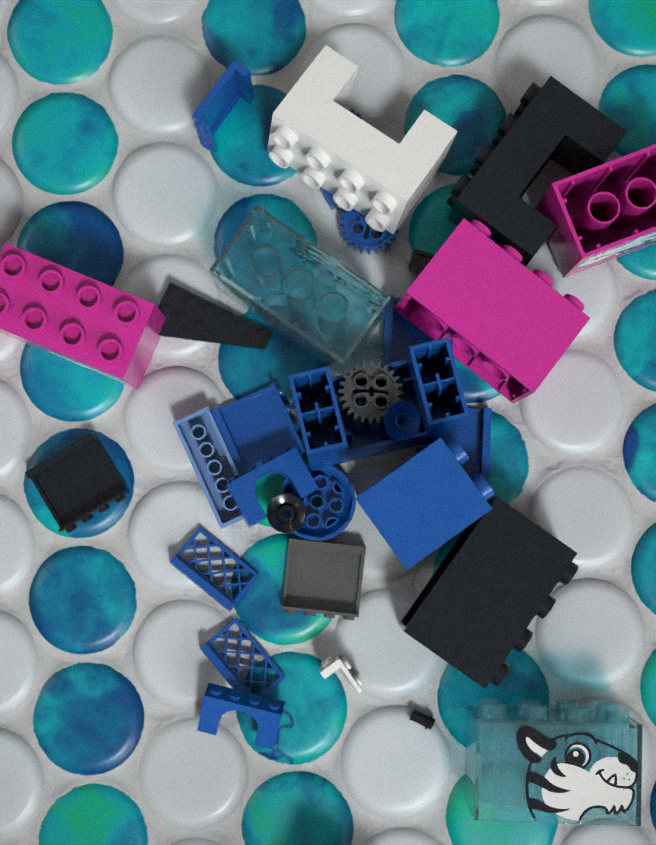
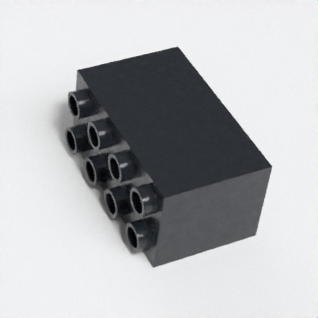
M490 497L486 500L492 509L463 530L399 623V626L406 634L484 689L490 682L498 686L503 681L510 669V666L504 662L513 648L521 652L527 646L533 635V632L527 629L528 625L536 615L541 619L547 616L556 602V599L550 593L559 582L567 585L579 567L572 562L578 554L498 497Z

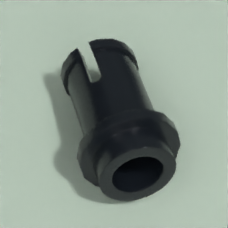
M415 708L409 720L424 726L426 730L427 728L431 730L435 722V718H432L433 715L428 716Z

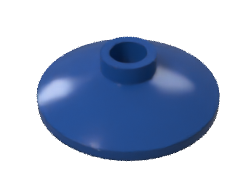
M401 400L394 402L385 412L384 428L387 434L395 440L405 441L412 438L417 433L421 422L417 407L409 401ZM398 417L401 418L400 423H397Z

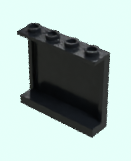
M92 432L25 472L27 478L33 481L60 527L59 532H72L77 528L76 525L78 523L90 521L94 518L93 514L98 511L100 513L105 512L110 508L109 505L111 503L123 501L127 498L126 494L130 493L96 434Z

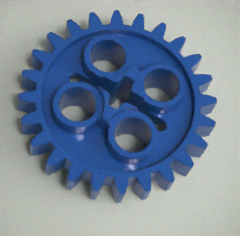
M354 208L351 211L342 209L345 214L342 213L339 216L342 219L338 223L339 226H342L339 233H345L342 240L348 239L347 246L353 244V251L360 248V254L363 253L364 249L367 250L368 255H370L371 250L378 254V248L385 251V245L390 247L392 244L390 240H396V236L387 230L378 232L371 227L367 239H364L367 226L366 216L359 215L358 211ZM360 227L363 232L357 234L353 231V228ZM378 232L381 237L375 239L371 236V233Z

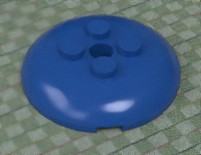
M307 464L306 467L317 484L318 489L301 499L305 506L306 517L302 526L293 531V533L307 540H327L340 534L352 520L356 507L354 488L349 479L339 469L329 466L311 471L310 464ZM285 479L279 495L292 494L297 496L290 482ZM320 497L323 504L320 507H314L311 503L313 498ZM284 510L283 516L289 517L290 511Z

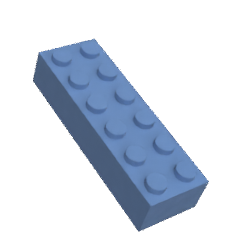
M209 407L203 408L173 422L220 529L243 520L226 489V485L229 483L228 480L236 475L240 478V475L214 420L211 409Z

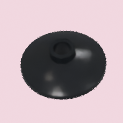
M280 494L274 497L267 507L269 524L275 530L282 533L296 531L302 526L306 517L303 502L292 494ZM284 510L290 511L289 517L283 516Z

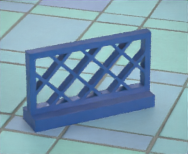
M201 527L195 531L170 561L172 566L229 612L259 576L257 572ZM199 533L207 538V545L196 546L195 538ZM210 547H219L222 557L211 558ZM207 548L208 559L197 560L196 549ZM194 549L195 560L186 561L181 557L185 550ZM225 559L235 560L237 569L226 570ZM222 560L223 571L212 572L211 561ZM209 561L210 572L201 573L198 571L197 562ZM248 571L253 577L249 582L241 583L240 572ZM237 572L238 583L227 584L226 573ZM224 573L225 584H214L212 575ZM241 585H246L241 591ZM239 586V595L235 600L228 595L227 587Z
M234 618L200 647V650L233 689L252 693V683L263 684V690L260 695L265 696L285 678L283 673L237 618ZM233 624L239 627L240 637H228L229 628ZM242 632L247 638H242ZM217 638L226 639L225 650H216L211 643ZM228 639L239 640L238 651H227ZM242 640H249L253 644L252 652H241ZM219 652L224 653V658L220 655ZM227 653L238 654L237 665H229L226 662ZM240 654L252 655L251 666H240ZM254 655H262L264 657V667H253ZM267 662L272 668H267ZM231 667L237 668V672L235 673ZM239 668L250 669V680L240 679ZM253 669L264 670L263 681H252ZM267 670H275L280 676L274 682H266ZM244 682L249 683V688L245 685ZM266 684H271L269 687L265 689Z

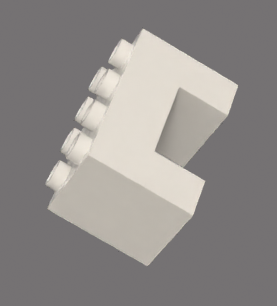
M325 45L273 112L267 152H269L270 159L277 166L284 169L290 166L301 173L303 182L312 189L318 190L322 187L331 193L335 203L342 209L351 211L354 208L366 216L365 221L372 229L378 232L387 230L394 234L440 170L457 130L424 110L400 144H398L346 109L359 66Z

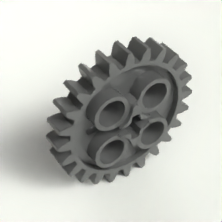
M372 360L368 366L364 361H362L361 367L354 364L355 371L349 368L347 371L349 376L343 374L342 377L346 382L339 383V386L344 389L338 390V394L343 395L339 398V402H345L342 409H349L347 416L353 413V421L359 417L361 418V424L368 420V424L371 426L372 420H375L376 424L379 425L380 418L384 420L388 407L394 402L402 400L398 397L403 396V392L398 389L402 388L403 385L396 383L400 377H393L395 370L388 372V365L381 368L380 361L374 366ZM363 379L366 385L360 387L356 384V380ZM383 380L386 386L379 387L376 385V381ZM369 389H371L372 393H374L373 396H369ZM361 398L366 404L358 406L355 400ZM377 399H382L385 401L386 405L384 407H379L376 405L375 401Z

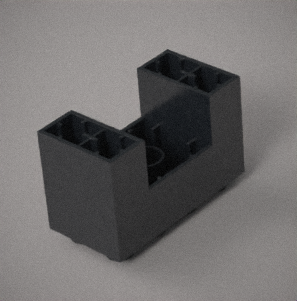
M552 76L548 78L542 87L535 82L530 85L522 96L521 104L515 113L510 112L499 126L498 134L491 143L493 146L486 143L475 158V164L469 172L473 178L471 179L466 174H463L450 191L451 196L446 204L453 208L448 219L456 226L463 219H466L469 223L472 220L483 223L490 230L491 236L489 238L500 247L509 245L521 254L522 260L520 263L525 267L557 226L521 199L545 165L552 159L573 175L604 164L627 133L625 129Z

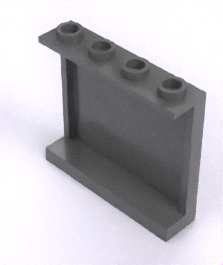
M289 538L281 609H285V613L290 614L304 611V615L316 616V613H323V617L335 618V615H341L345 620H354L355 617H359L366 547Z

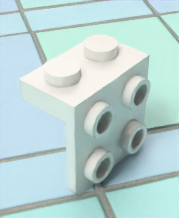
M337 654L335 657L331 658L329 656L321 662L320 674L324 679L341 668L359 693L362 692V680L356 672H351V664L345 656L341 658Z

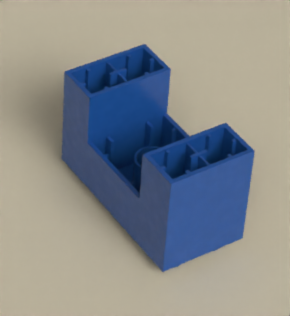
M449 337L410 346L406 360L381 365V368L388 365V372L395 370L393 377H400L396 383L403 385L402 388L398 389L403 392V396L398 398L413 403L420 413L421 422L417 433L405 441L391 438L385 431L382 418H380L379 425L376 424L375 420H372L371 426H369L368 420L361 424V418L359 417L353 421V413L347 416L349 409H342L345 402H339V398L343 395L338 394L339 389H344L339 386V383L346 381L343 380V375L331 377L328 366L288 375L311 471L429 443L440 437L445 439L462 435L470 415ZM363 379L356 380L358 386L363 387L366 385ZM383 380L376 381L377 386H386V383ZM368 390L369 396H373L372 390ZM361 398L355 400L358 406L366 404ZM377 399L375 401L376 405L379 407H384L386 405L385 401L382 399ZM398 417L397 423H400L401 418Z
M441 437L432 441L355 498L406 570L492 509L486 500L495 494L480 473L473 475L472 473L467 474L461 465L469 460V457L455 438L444 442Z

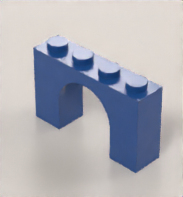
M288 447L279 452L280 456L276 458L271 456L262 461V466L258 468L253 466L245 471L246 474L240 478L236 475L228 480L229 483L226 485V489L248 528L267 518L255 495L256 482L262 476L269 473H277L284 476L290 482L300 500L317 491L318 486L296 447L293 449Z
M208 682L197 731L216 735L221 716L224 713L234 710L243 711L251 715L258 725L254 745L273 750L285 701Z

